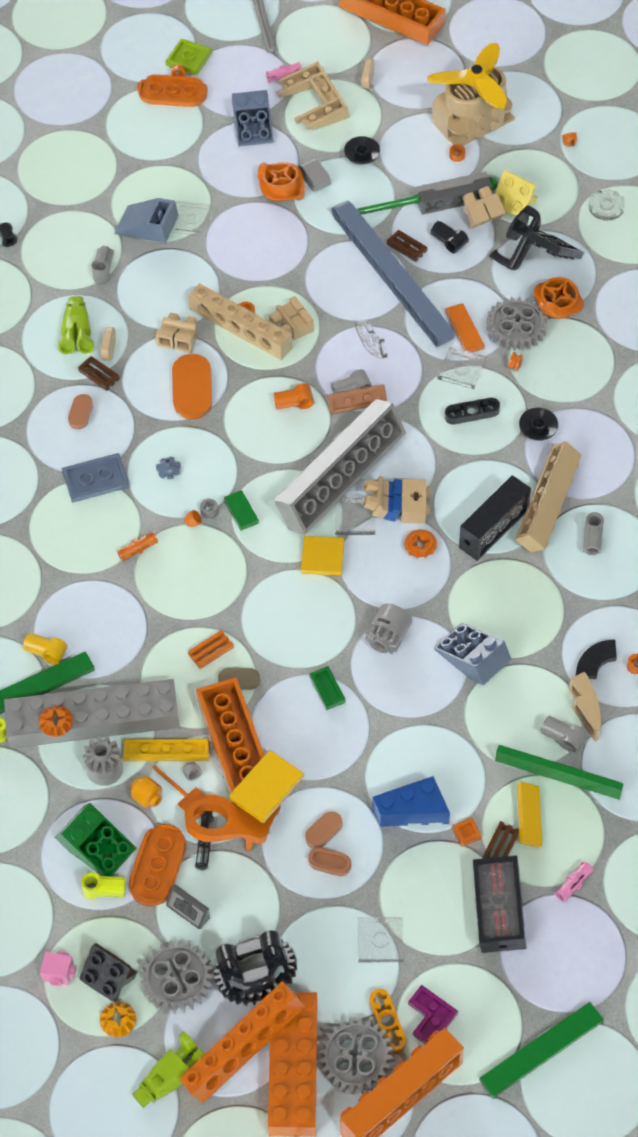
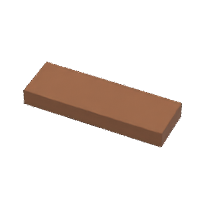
M384 384L326 394L330 414L367 408L376 399L387 401Z

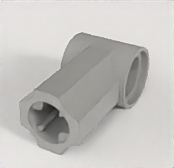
M101 246L97 249L95 261L91 264L93 280L98 284L107 283L110 279L109 272L114 251L108 246Z
M362 369L354 371L348 378L331 383L333 393L372 386L365 370Z
M591 512L586 517L583 552L587 553V555L595 556L596 554H601L604 517L598 512Z
M550 715L546 717L540 729V733L558 741L563 749L571 753L577 751L587 735L582 727L576 724H570L569 726Z

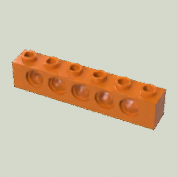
M282 981L179 1078L192 1096L204 1104L300 1013L306 1005Z

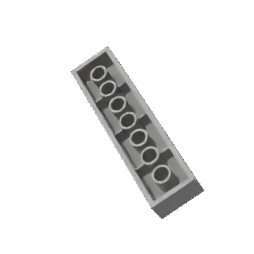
M380 399L374 400L274 499L289 530L305 535L406 434L393 403Z
M174 679L4 699L6 736L10 749L94 739L97 736L102 738L180 728ZM54 704L60 707L63 705L71 711L73 716L72 728L69 732L59 737H51L44 734L38 722L40 714L45 711V708H51ZM55 715L54 719L51 720L54 722L55 727L57 726L58 720H60L58 719L57 715Z

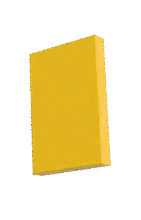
M269 750L229 795V800L264 824L304 778V773Z

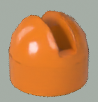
M174 65L171 75L185 76L184 66Z
M576 132L562 135L563 142L567 147H570V145L574 146L577 143Z
M192 510L186 514L184 521L188 527H196L202 523V518L196 510Z

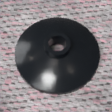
M358 136L350 139L345 144L344 154L349 161L355 164H369L379 157L380 146L376 140L370 137Z
M531 408L521 415L519 428L527 438L543 441L555 435L558 430V419L548 409Z

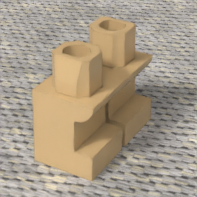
M489 186L479 189L478 193L481 198L479 200H476L473 192L463 196L465 204L463 211L468 217L470 230L499 219L506 213L497 193L493 194Z
M296 296L289 298V303L283 306L276 305V311L269 315V322L275 325L282 324L280 328L291 333L293 340L314 332V320Z
M172 312L167 318L163 317L162 326L156 332L157 346L174 349L175 347V350L192 353L197 338V320L195 317L188 316L186 321H180V316Z

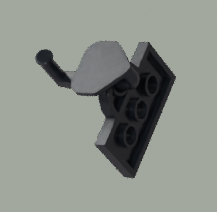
M526 205L513 219L506 233V238L515 241L523 235L511 259L501 255L498 249L492 251L489 257L514 271L520 268L532 244L536 247L547 249L546 252L552 256L570 258L572 260L575 258L581 259L585 252L554 235L541 231L540 213L535 208ZM529 215L533 217L530 225H528Z

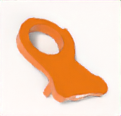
M206 794V798L199 799L189 805L185 812V827L190 835L203 842H219L242 837L245 841L246 851H251L253 842L256 844L266 842L273 821L279 814L281 806L279 805L263 824L226 798ZM214 811L226 819V824L220 828L207 829L196 823L194 817L200 812Z

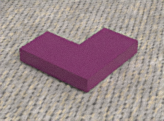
M423 985L418 988L408 1001L410 1007L424 1016V1019L412 1034L424 1044L429 1042L428 1038L435 1031L440 1032L444 1028L447 1029L458 1015V1010Z

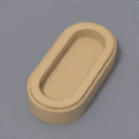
M366 59L362 73L363 88H371L375 71L374 59Z
M106 327L101 345V356L104 361H111L113 358L116 344V330L114 327Z

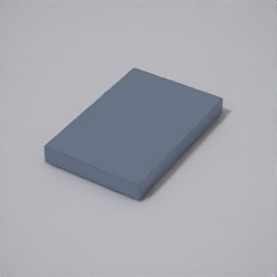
M119 453L62 468L72 503L130 488Z

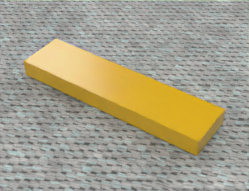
M124 739L123 761H209L210 741L209 739Z

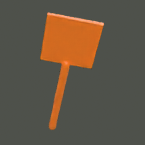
M155 765L153 766V769L185 796L177 804L185 812L189 805L199 799L206 798V795L196 787L190 793L185 792ZM200 812L199 814H197V815L194 817L195 821H196L200 816H202V815L204 814V812Z

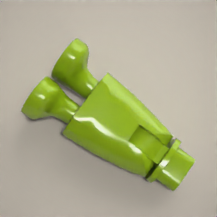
M81 296L69 297L62 319V338L58 342V350L66 355L73 353L75 350L74 339H77L78 351L83 354L91 353L94 350V342L89 337L91 335V328L86 303L83 302V297Z
M185 1031L179 1035V1049L176 1052L169 1049L153 1066L142 1082L138 1084L139 1088L132 1093V1096L143 1108L150 1102L154 1104L156 1100L181 1087L183 1083L179 1078L205 1055L200 1048L197 1049L195 1042ZM193 1054L189 1061L183 1062L186 1057Z

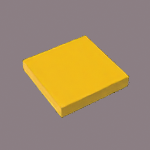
M304 536L301 574L342 576L344 538Z

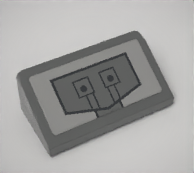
M172 886L166 906L197 929H202L210 919L209 908L179 886Z

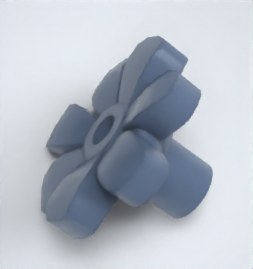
M171 456L169 458H162L160 464L156 465V471L159 472L160 478H165L167 475L168 479H173L174 475H179L181 472V463L179 461L175 462V458Z

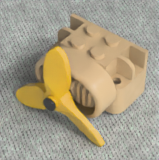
M498 43L488 44L479 53L474 65L469 69L437 72L427 76V81L430 83L446 84L445 92L439 94L433 101L432 123L452 145L460 144L464 146L515 120V117L510 112L513 105L512 101L507 97L506 77L499 68L495 67L500 55Z

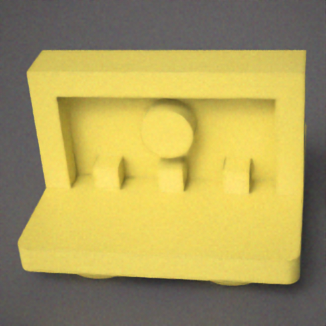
M508 170L503 172L495 193H497L505 211L517 216L526 205L536 204L538 196L534 195L536 189L534 183Z

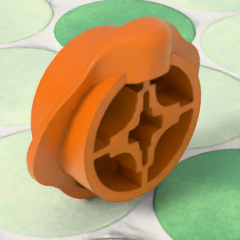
M287 162L261 163L259 165L258 180L260 190L265 197L275 201L302 200L304 198L305 183L303 174L296 165Z
M554 277L546 282L539 283L534 288V297L538 302L540 310L550 318L564 319L571 314L579 313L583 309L584 301L579 294L577 286L567 278Z

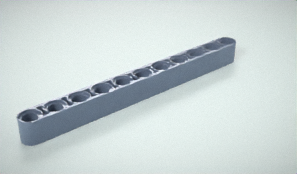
M347 200L332 207V215L336 222L436 347H439L453 340L455 334L451 326L355 206Z

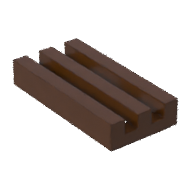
M399 229L387 240L388 246L414 262H417L418 258H421L423 253H426L428 250L427 246Z
M92 356L78 367L80 373L106 391L109 390L110 385L113 386L115 384L114 381L120 380V376ZM101 371H103L104 373H106L107 375H109L111 378H108V377H107L106 375H104Z
M500 821L482 859L490 858L489 855L502 830L505 832L492 858L499 856L510 833L513 836L502 857L509 856L519 836V829H514L509 824L508 826L504 825V822Z

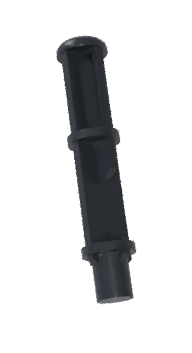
M204 811V814L201 816L200 826L209 828V823L214 821L213 811ZM198 840L196 869L206 870L208 868L211 842ZM199 847H202L200 862L197 863ZM206 848H208L207 864L204 863Z

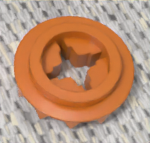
M414 530L405 538V550L408 551L409 555H414L417 559L419 557L426 559L428 555H433L435 549H437L435 536L427 530ZM418 539L422 544H424L423 549L420 548V546H417Z
M54 704L51 708H45V711L40 714L38 722L44 734L51 737H59L70 731L73 726V716L71 711L63 705L60 707ZM55 715H57L58 719H60L58 720L56 727L54 722L51 721L54 719Z

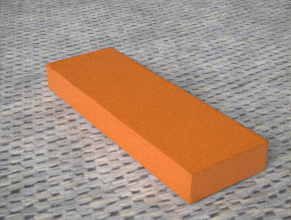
M464 304L445 308V313L466 354L483 350L485 345Z

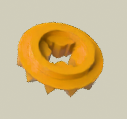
M113 1001L112 1004L105 1005L103 1012L100 1013L101 1028L109 1036H126L136 1025V1013L132 1006L124 1001ZM115 1012H118L121 1017L124 1016V1018H121V1026H118L115 1020H111L115 1018Z

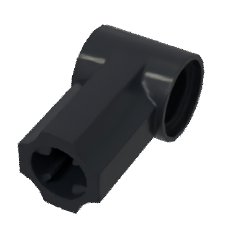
M442 221L435 222L430 231V234L443 242L447 250L453 254L457 253L469 242V238L463 230L458 229L455 231Z

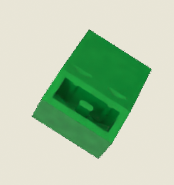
M91 803L84 805L54 837L71 854L101 876H112L137 849Z

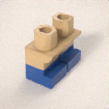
M379 476L377 480L367 479L364 484V492L372 493L373 496H365L363 508L372 510V516L395 522L402 511V480L394 479L392 482L384 480L382 476Z

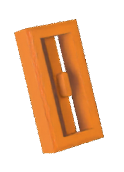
M220 630L189 650L188 655L198 668L202 669L233 649L234 644ZM224 643L226 644L217 651H215V649L219 646L223 645ZM210 654L209 656H207V657L204 658L203 660L199 661V659H201V658L204 657L205 655Z

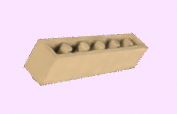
M566 441L552 446L515 538L530 553L544 550L548 546V540L555 528L557 517L561 513V507L567 497L569 486L572 484L575 471L579 467L582 455Z

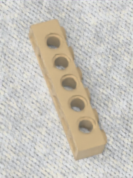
M199 283L188 295L191 311L279 360H282L292 349L291 333Z

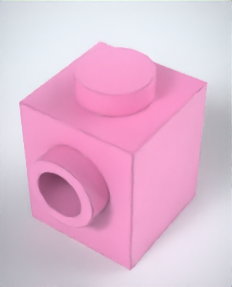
M46 951L40 975L42 981L49 982L53 986H69L70 979L75 977L77 966L74 965L72 956L66 952L52 953Z

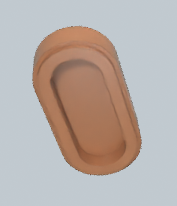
M80 394L73 400L68 421L69 425L74 429H82L88 424L93 409V401L89 395Z
M333 811L322 815L306 831L305 841L307 845L313 849L325 846L342 829V817Z
M322 847L314 848L309 853L308 862L314 870L339 877L345 876L351 871V859L346 854Z

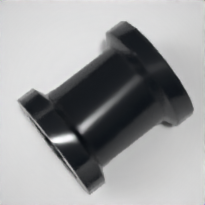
M8 222L0 224V236L2 238V245L5 247L15 245L18 239L17 235L12 231V225Z

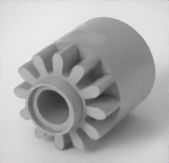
M388 603L382 604L365 634V639L370 641L369 645L377 652L386 654L388 651L390 654L397 652L412 624V618L399 606Z
M97 736V742L90 739V746H84L85 753L83 754L88 778L100 786H108L117 782L123 773V763L120 748L117 747L116 741L110 742L109 736L105 737V740Z

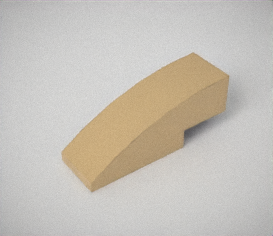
M583 672L570 679L569 690L574 696L573 710L593 740L597 741L599 740L601 730L600 706L593 685L587 674Z

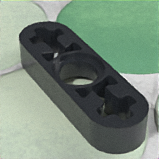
M490 397L449 405L445 409L444 418L447 423L452 425L492 418L499 414L500 402L496 398ZM470 408H475L478 412L475 414H470L467 412V410Z

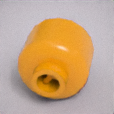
M148 776L138 777L130 787L131 798L141 807L148 809L160 804L162 801V787Z

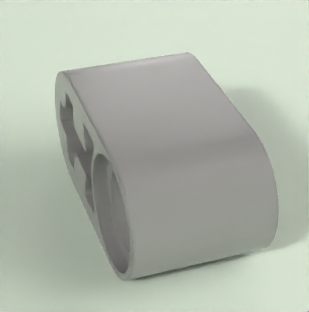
M316 158L298 166L303 174L304 181L313 192L331 185L328 172Z

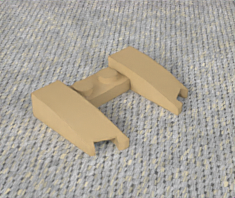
M318 61L279 79V84L283 85V90H278L280 98L313 88L323 103L295 117L294 120L297 124L303 123L307 125V129H313L350 117L347 105Z

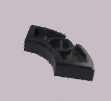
M615 639L605 640L588 648L578 661L575 676L585 672L589 679H597V673L600 668L606 663L616 661L617 659Z

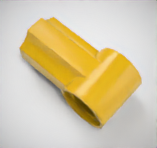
M33 633L27 634L23 644L24 651L41 656L52 665L60 663L68 648V645L59 638H51L50 640Z

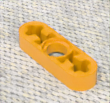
M376 989L370 995V1007L376 1023L380 1025V1032L383 1030L387 1032L385 1038H390L392 1041L391 1032L394 1031L396 1040H401L399 1041V1046H395L394 1043L389 1045L394 1048L395 1052L392 1054H399L405 1049L406 1037L389 993L384 989ZM380 996L381 999H384L385 1010L381 1011L380 1003L376 1002V997ZM385 1016H391L394 1019V1024L384 1026L381 1023V1019Z

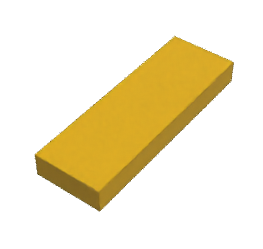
M520 782L517 784L520 844L540 848L542 846L539 786Z

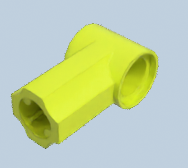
M88 872L81 879L82 894L90 900L98 897L124 898L126 877L99 876L97 873ZM89 884H95V885H97V886L94 887V888H88V887H87V885H89Z

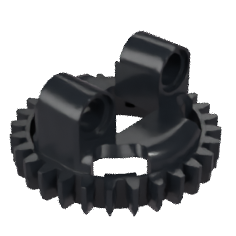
M265 931L260 937L258 935L255 938L247 937V940H239V943L236 945L223 944L216 949L217 963L215 966L217 970H214L215 983L223 997L228 998L230 1002L235 1001L237 1005L243 1001L245 1006L249 1002H252L255 1006L257 1001H262L282 981L286 985L292 984V978L296 976L297 959L293 948L289 946L288 942L284 943L276 931ZM254 954H263L266 966L242 973L241 960ZM282 965L284 973L280 972L273 983L271 975ZM229 981H235L237 983L243 984V989H239L235 986H233L232 989Z

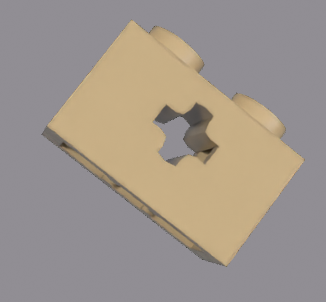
M402 479L401 523L426 524V516H430V504H426V499H430V487H426L427 479Z

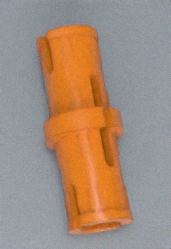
M153 531L139 539L135 538L129 545L118 549L117 553L124 562L136 554H142L143 550L157 544L158 539Z

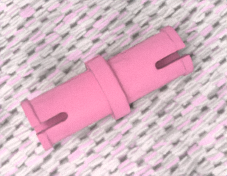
M300 62L287 66L281 65L280 68L266 71V75H269L266 76L267 80L272 82L300 70L302 66Z
M585 861L582 862L573 874H569L566 877L563 885L555 891V896L560 901L566 902L576 889L579 890L582 887L584 880L594 871L592 866Z

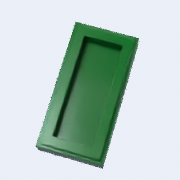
M242 490L224 497V502L240 531L259 524V519Z
M329 666L309 673V677L326 710L346 703V699Z

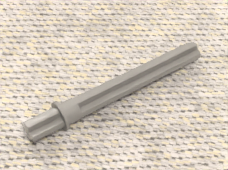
M252 0L266 52L274 53L276 51L264 2L263 0Z

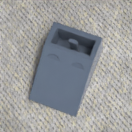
M268 91L232 93V107L238 147L274 143Z
M155 198L128 205L115 234L166 243L179 217L175 201Z
M465 623L457 626L434 647L437 653L466 677L481 685L486 684L512 660L504 640Z

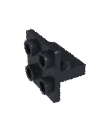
M94 943L90 948L79 979L110 1001L116 1002L122 988L135 979L137 971L99 944Z

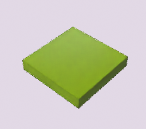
M181 38L166 59L165 64L171 68L177 64L182 65L186 73L197 76L211 56L212 48Z

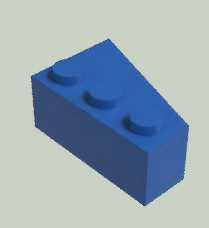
M434 776L372 797V809L380 827L408 826V824L421 823V825H428V823L449 824L450 812Z

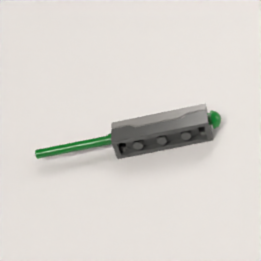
M487 172L475 173L417 186L416 195L413 197L357 208V210L363 215L418 203L420 211L424 215L465 206L463 196L471 192L474 193L476 200L481 199L478 193L479 189L489 186L493 193V190L498 186V182L494 177H488Z

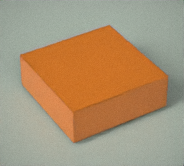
M473 818L452 826L461 847L481 840V834Z

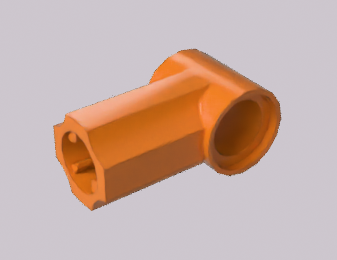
M307 383L298 384L292 390L274 393L277 410L298 406L300 409H308L314 405L311 387Z

